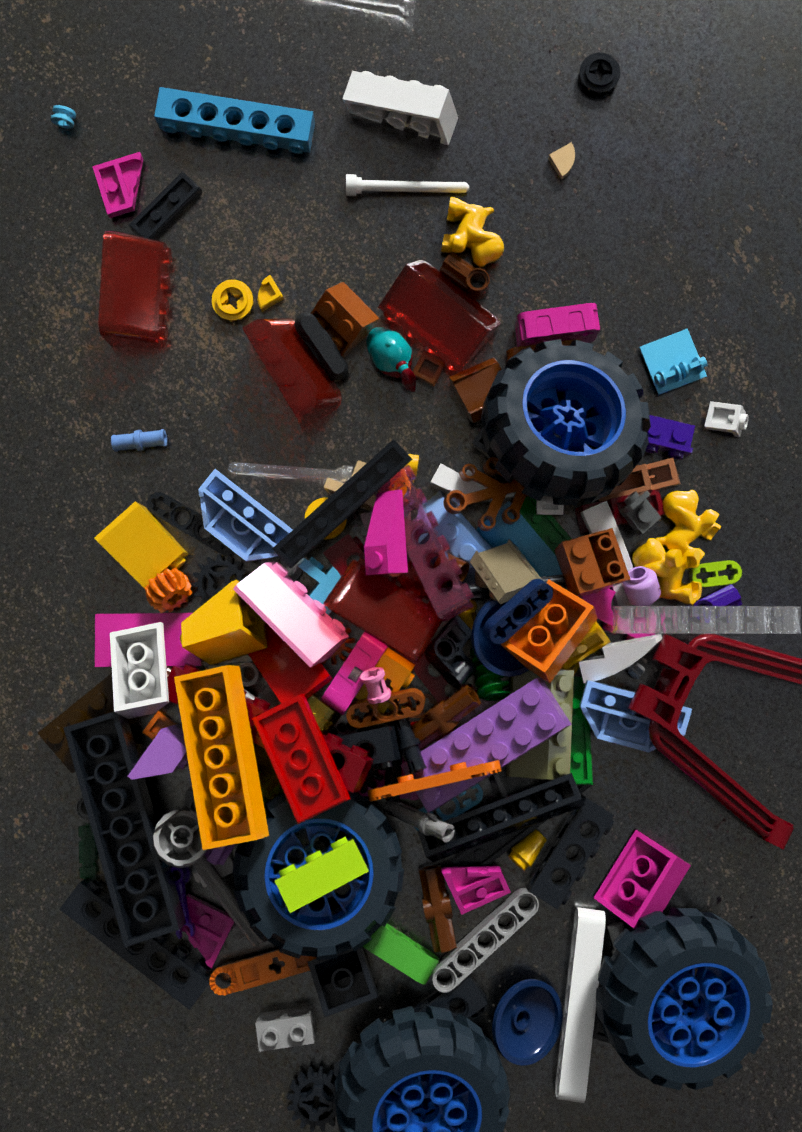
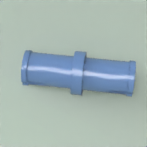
M164 429L148 432L135 430L134 433L112 435L111 445L114 452L130 449L144 451L147 447L167 446V434Z

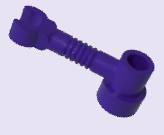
M190 866L184 868L171 867L186 920L185 925L190 928V935L194 936L196 927L191 922V917L189 916L185 885L192 878V869ZM177 870L181 873L180 879H177L175 876ZM182 928L176 931L179 939L183 937Z

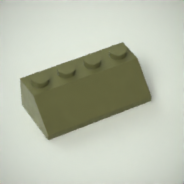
M560 669L551 683L547 681L545 683L572 724L574 670ZM530 670L521 675L510 676V692L514 693L535 678L541 677ZM572 725L508 764L506 776L554 780L570 774Z

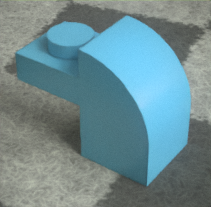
M311 557L308 561L306 558H302L297 566L317 581L308 595L313 600L322 603L326 608V613L329 615L341 599L343 593L342 578L333 566L330 565L324 573L321 571L324 566L316 559Z

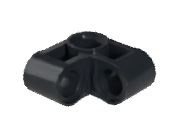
M458 615L454 616L426 647L425 657L447 683L454 688L460 689L476 672V667L462 650L463 645L471 638L472 629ZM437 646L443 648L444 657L438 653Z

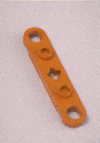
M496 760L469 767L466 766V762L449 765L450 771L417 779H414L413 774L398 777V783L367 790L369 801L382 799V796L383 798L501 772L500 761Z
M279 949L217 967L210 976L209 985L215 994L225 996L310 971L308 961L316 959V957L301 955L298 959L280 953ZM274 957H278L279 961H284L285 965L281 966V972L276 973L275 968L270 969L269 967L273 963ZM228 973L231 977V985L227 988H220L216 984V976L218 974Z

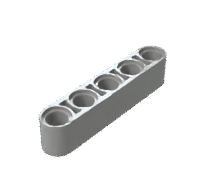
M528 888L517 889L456 944L457 948L444 955L432 973L435 989L443 993L452 991L532 918L539 908L536 896L530 893ZM523 896H529L532 898L531 905L528 908H520L518 906L519 900ZM502 915H510L512 917L511 923L506 927L498 925V920ZM487 933L492 936L489 944L481 945L478 943V938L481 934ZM468 952L472 955L471 960L468 963H460L457 960L459 954ZM441 971L451 973V978L447 982H441L437 979V975Z

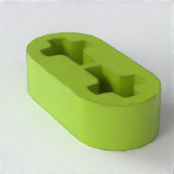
M731 560L699 564V567L692 568L689 572L690 582H700L702 588L733 584L740 580L742 576L740 565ZM726 565H728L730 570H734V575L730 576V580L726 575H718V571L726 570ZM700 569H702L703 573L712 572V577L705 578L704 583H702L701 579L696 578V574L700 573Z

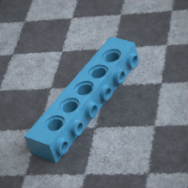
M164 87L159 88L154 115L159 128L168 133H176L178 131L187 133L192 137H201L203 135L212 137L217 141L234 140L243 145L258 144L272 150L283 148L297 154L303 152L310 153L315 127L313 111ZM184 112H190L185 117H179ZM209 116L215 117L211 121H205V119ZM234 120L240 121L237 125H230ZM259 124L266 125L263 129H255ZM284 128L291 129L289 133L284 134L280 132Z

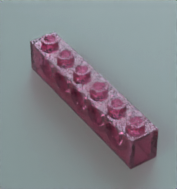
M407 465L378 491L386 492L407 487V491L403 495L406 550L438 618L445 622L472 608L473 605L470 599L474 598L467 582L462 584L458 576L462 573L461 568L455 558L450 559L447 553L450 546L443 534L439 536L435 528L439 526V523L432 511L427 512L424 505L428 502L421 488L416 489L413 480L417 478L411 466ZM412 510H418V515L414 520H407L408 514ZM424 533H429V540L425 544H419V537ZM434 557H441L440 565L436 568H430V561ZM451 580L453 582L452 589L447 593H442V584L445 581Z

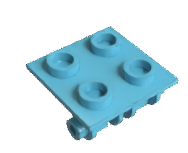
M688 329L639 347L658 395L707 377L704 367L708 365L705 357H699Z

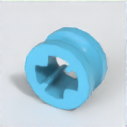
M53 106L52 111L54 114L51 115V122L62 128H74L73 119L76 118V112L66 106Z

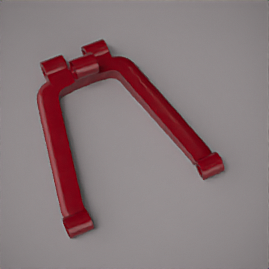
M664 634L652 659L670 669H662L653 689L640 683L628 709L650 720L649 737L652 744L661 754L755 833L762 836L761 839L784 850L794 830L793 824L770 812L682 736L678 730L677 723L689 692L707 663L718 661L802 685V659L716 634L698 635L688 644Z

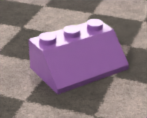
M176 724L162 728L127 777L134 780L172 773L179 769L183 770L186 766L189 767L182 725Z

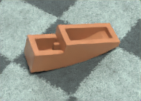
M669 458L635 466L622 485L616 486L609 495L599 499V502L631 495L635 491L640 493L646 490H661L681 485L675 459Z

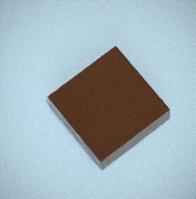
M423 352L413 370L416 380L434 388L446 363Z

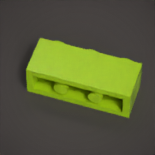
M345 836L330 844L332 850L324 854L318 850L305 857L306 863L296 868L294 864H291L278 871L281 877L277 878L275 883L290 913L369 872L354 839L348 841Z

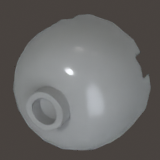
M173 810L164 815L156 824L153 835L154 849L158 857L168 866L176 868L189 867L197 863L207 852V850L202 849L197 813L195 811Z

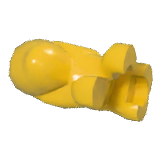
M451 197L447 221H461L456 233L444 234L441 252L461 253L467 247L471 249L473 262L478 267H484L488 263L497 261L504 252V243L496 233L487 232L482 229L487 216L493 213L494 209L467 204L458 198Z
M672 491L665 496L663 508L665 515L676 526L666 536L656 539L669 550L680 549L682 556L688 549H698L701 560L705 553L699 548L689 546V544L699 536L709 541L712 540L721 528V525L715 522L719 517V513L710 509L697 516L696 509L699 497L696 491Z
M648 538L645 544L639 546L634 551L632 556L634 566L649 568L657 574L661 587L659 598L674 599L687 605H693L696 600L700 599L702 593V584L700 582L682 583L683 574L686 569L699 567L700 551L698 549H688L682 556L680 549H670L665 552L659 540Z

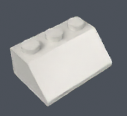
M158 622L111 632L110 647L114 712L127 719L156 713L169 703L163 623Z

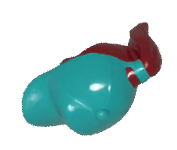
M384 327L373 328L366 340L367 349L373 363L382 373L390 377L401 378L402 385L407 390L415 392L416 376L411 370L413 356L410 345L396 331Z

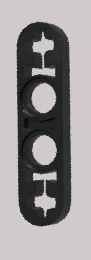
M155 492L148 498L147 508L153 515L222 555L232 556L236 554L230 548L223 551L224 545L216 540L214 545H212L211 542L216 538L212 534L207 538L199 536L198 528L203 524L201 514L161 492ZM164 498L163 503L173 508L169 519L166 518L169 513L159 508L155 511L157 506L154 505V502L156 500L161 501ZM179 511H187L189 521L184 525L177 524L175 520L176 514Z

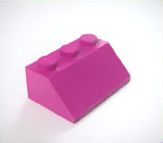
M635 830L594 896V899L636 929L641 925L639 918L655 911H664L691 865L643 833Z

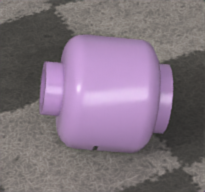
M638 566L628 571L630 580L623 582V588L627 600L632 605L647 607L659 599L661 587L657 574L653 570Z

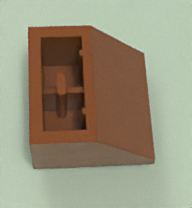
M344 282L326 289L310 313L316 317L329 334L343 358L367 337L380 319Z
M613 528L561 542L554 549L562 575H564L567 590L579 598L598 593L630 580Z

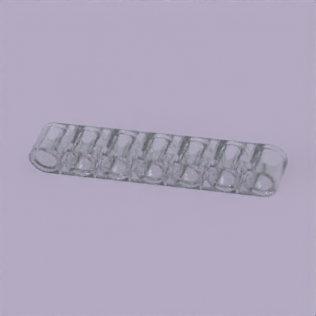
M613 606V634H801V606Z

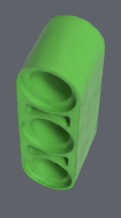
M386 924L385 927L380 926L371 936L372 940L363 946L374 955L423 985H426L433 970L440 962V959L433 952L389 924Z

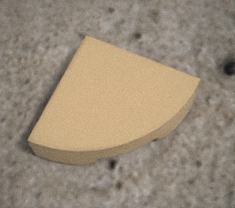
M572 142L549 154L548 157L561 180L569 174L575 160V150Z

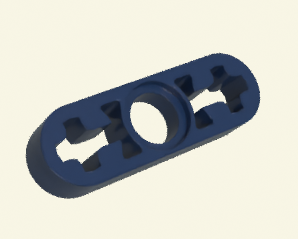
M541 579L531 580L485 622L483 628L485 636L495 644L506 642L551 601L553 596L552 587ZM523 605L521 615L513 617L515 608ZM499 626L500 631L497 633L495 629Z

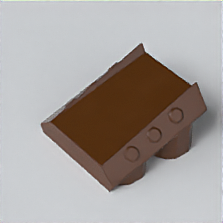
M494 357L449 377L452 390L466 417L473 423H481L484 401L498 371L502 370Z

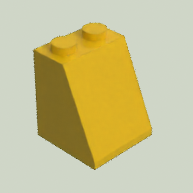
M136 501L94 537L143 588L149 584V579L155 578L157 573H163L166 568L172 570L182 567L186 562L184 558L189 555L148 508Z
M238 580L230 582L181 622L182 633L180 635V642L182 648L210 665L267 648L265 621L233 590L239 583Z

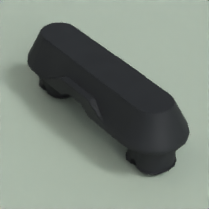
M299 314L295 319L294 326L301 339L330 379H343L347 375L348 365L329 334L313 314Z

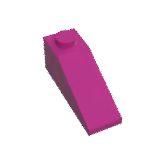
M402 490L379 492L376 495L364 545L366 575L408 573Z

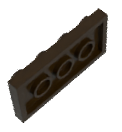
M112 673L38 732V735L72 774L75 772L64 727L114 712ZM143 716L128 719L130 727Z

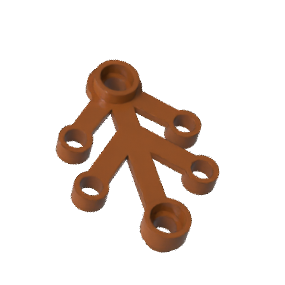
M491 457L483 465L486 474L477 470L473 464H465L459 472L463 481L470 482L473 480L486 487V489L464 494L459 490H453L444 498L443 505L447 512L459 514L468 505L492 499L486 513L478 520V526L482 531H490L496 525L495 518L507 494L516 492L510 507L502 512V520L509 525L514 524L520 518L519 511L527 495L522 493L525 487L516 480H513L511 483L502 484L488 476L495 475L496 473L501 475L497 469L493 470L489 467V463H493L496 466L498 462L497 458ZM465 469L470 470L472 472V476H468L465 473ZM451 500L457 503V508L451 506ZM507 512L513 513L514 519H510ZM483 519H488L491 525H485Z

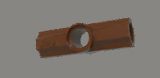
M465 685L446 701L442 700L424 714L422 719L412 725L415 737L419 738L421 743L418 745L419 749H423L439 735L442 737L460 722L459 720L481 704L473 688Z
M441 864L428 865L419 869L426 923H429L434 952H448L457 948L451 920L453 914L449 893L446 894Z

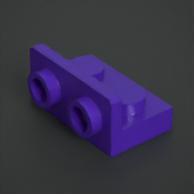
M650 415L651 428L646 432L648 433L649 443L645 452L656 454L660 451L668 453L667 456L669 458L682 460L683 457L686 458L692 454L691 442L695 425Z

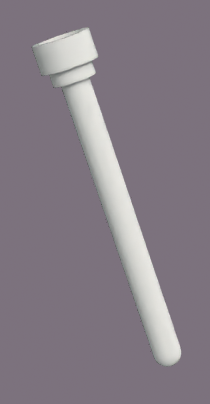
M346 174V196H356V194H362V191L466 193L469 190V185L466 182L362 180V177Z

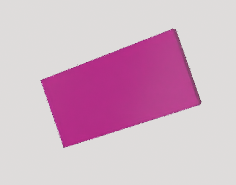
M192 613L95 614V667H112L111 632L162 622L164 627L166 666H184L185 663L193 666H203V660L182 648L180 642V635L182 633L181 622Z

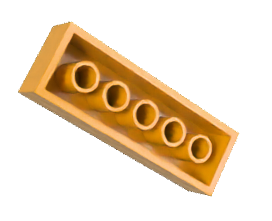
M225 665L174 677L202 849L207 850L244 843L269 836L240 666Z

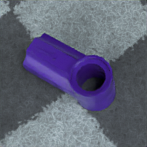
M730 584L697 600L693 605H688L685 613L686 617L693 624L699 625L711 622L714 618L742 605L741 596L738 590ZM698 605L703 606L706 611L703 619L696 615Z

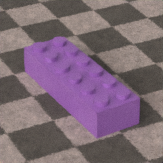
M535 678L421 751L427 769L414 773V779L450 771L449 765L466 762V766L469 767L499 760L502 769L572 724L542 678ZM404 762L400 766L406 775H410L407 762ZM492 774L416 791L429 813Z

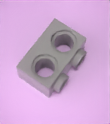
M313 1005L259 1013L255 1023L259 1052L314 1044L317 1032Z

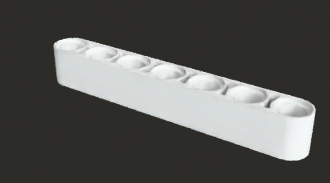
M578 907L575 910L555 1081V1097L557 1100L584 1103L586 1099L596 1012V988L599 986L598 973L601 967L605 932V911Z

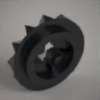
M593 53L582 62L579 71L581 85H585L588 88V92L595 91L598 95L602 92H610L615 85L617 86L621 73L618 62L606 53ZM598 66H600L601 73L606 74L603 75L601 81L595 75Z

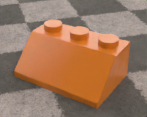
M549 579L546 583L553 589L551 601L501 645L527 669L548 683H551L598 618L593 605Z

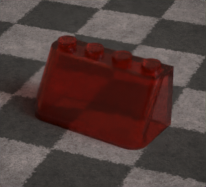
M117 231L104 232L98 325L100 335L111 347L163 349V341L168 338V328L164 324L165 315L169 314V301L166 299V289H170V274L167 273V264H171L172 261L171 248H168L165 242Z
M417 260L405 265L378 306L384 312L385 318L391 322H397L404 328L403 331L406 335L413 339L417 338L424 344L423 347L426 351L433 355H438L444 360L443 363L447 368L459 373L464 370L500 325V321L496 316L441 274L435 267L423 260Z
M292 318L257 319L242 329L301 429L306 428L336 410L342 401L341 392L334 380L326 375L310 349L297 333L294 326L295 320Z
M362 558L358 562L352 560L324 601V607L366 631L415 663H418L445 618V615L441 613L443 608L430 600L428 604L418 599L420 594L408 586L403 590L395 585L397 580L389 574L366 575L365 560Z

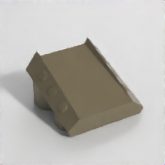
M510 539L506 544L480 553L476 550L470 561L475 569V583L479 587L489 588V596L500 604L508 602L531 580L541 579L522 552Z

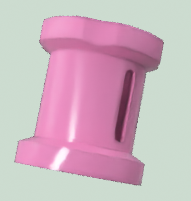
M382 667L367 669L360 675L361 682L366 685L368 691V702L371 704L385 702L392 694L391 689L386 686L384 680L385 672Z

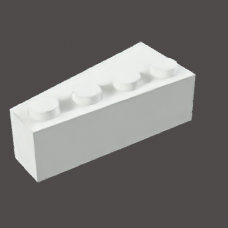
M352 71L342 99L351 114L378 123L385 119L396 129L403 131L405 127H409L418 131V136L427 139L429 134L440 137V143L448 146L458 120L449 89L441 85H424L415 80L409 82L398 80L393 76H377L368 71Z

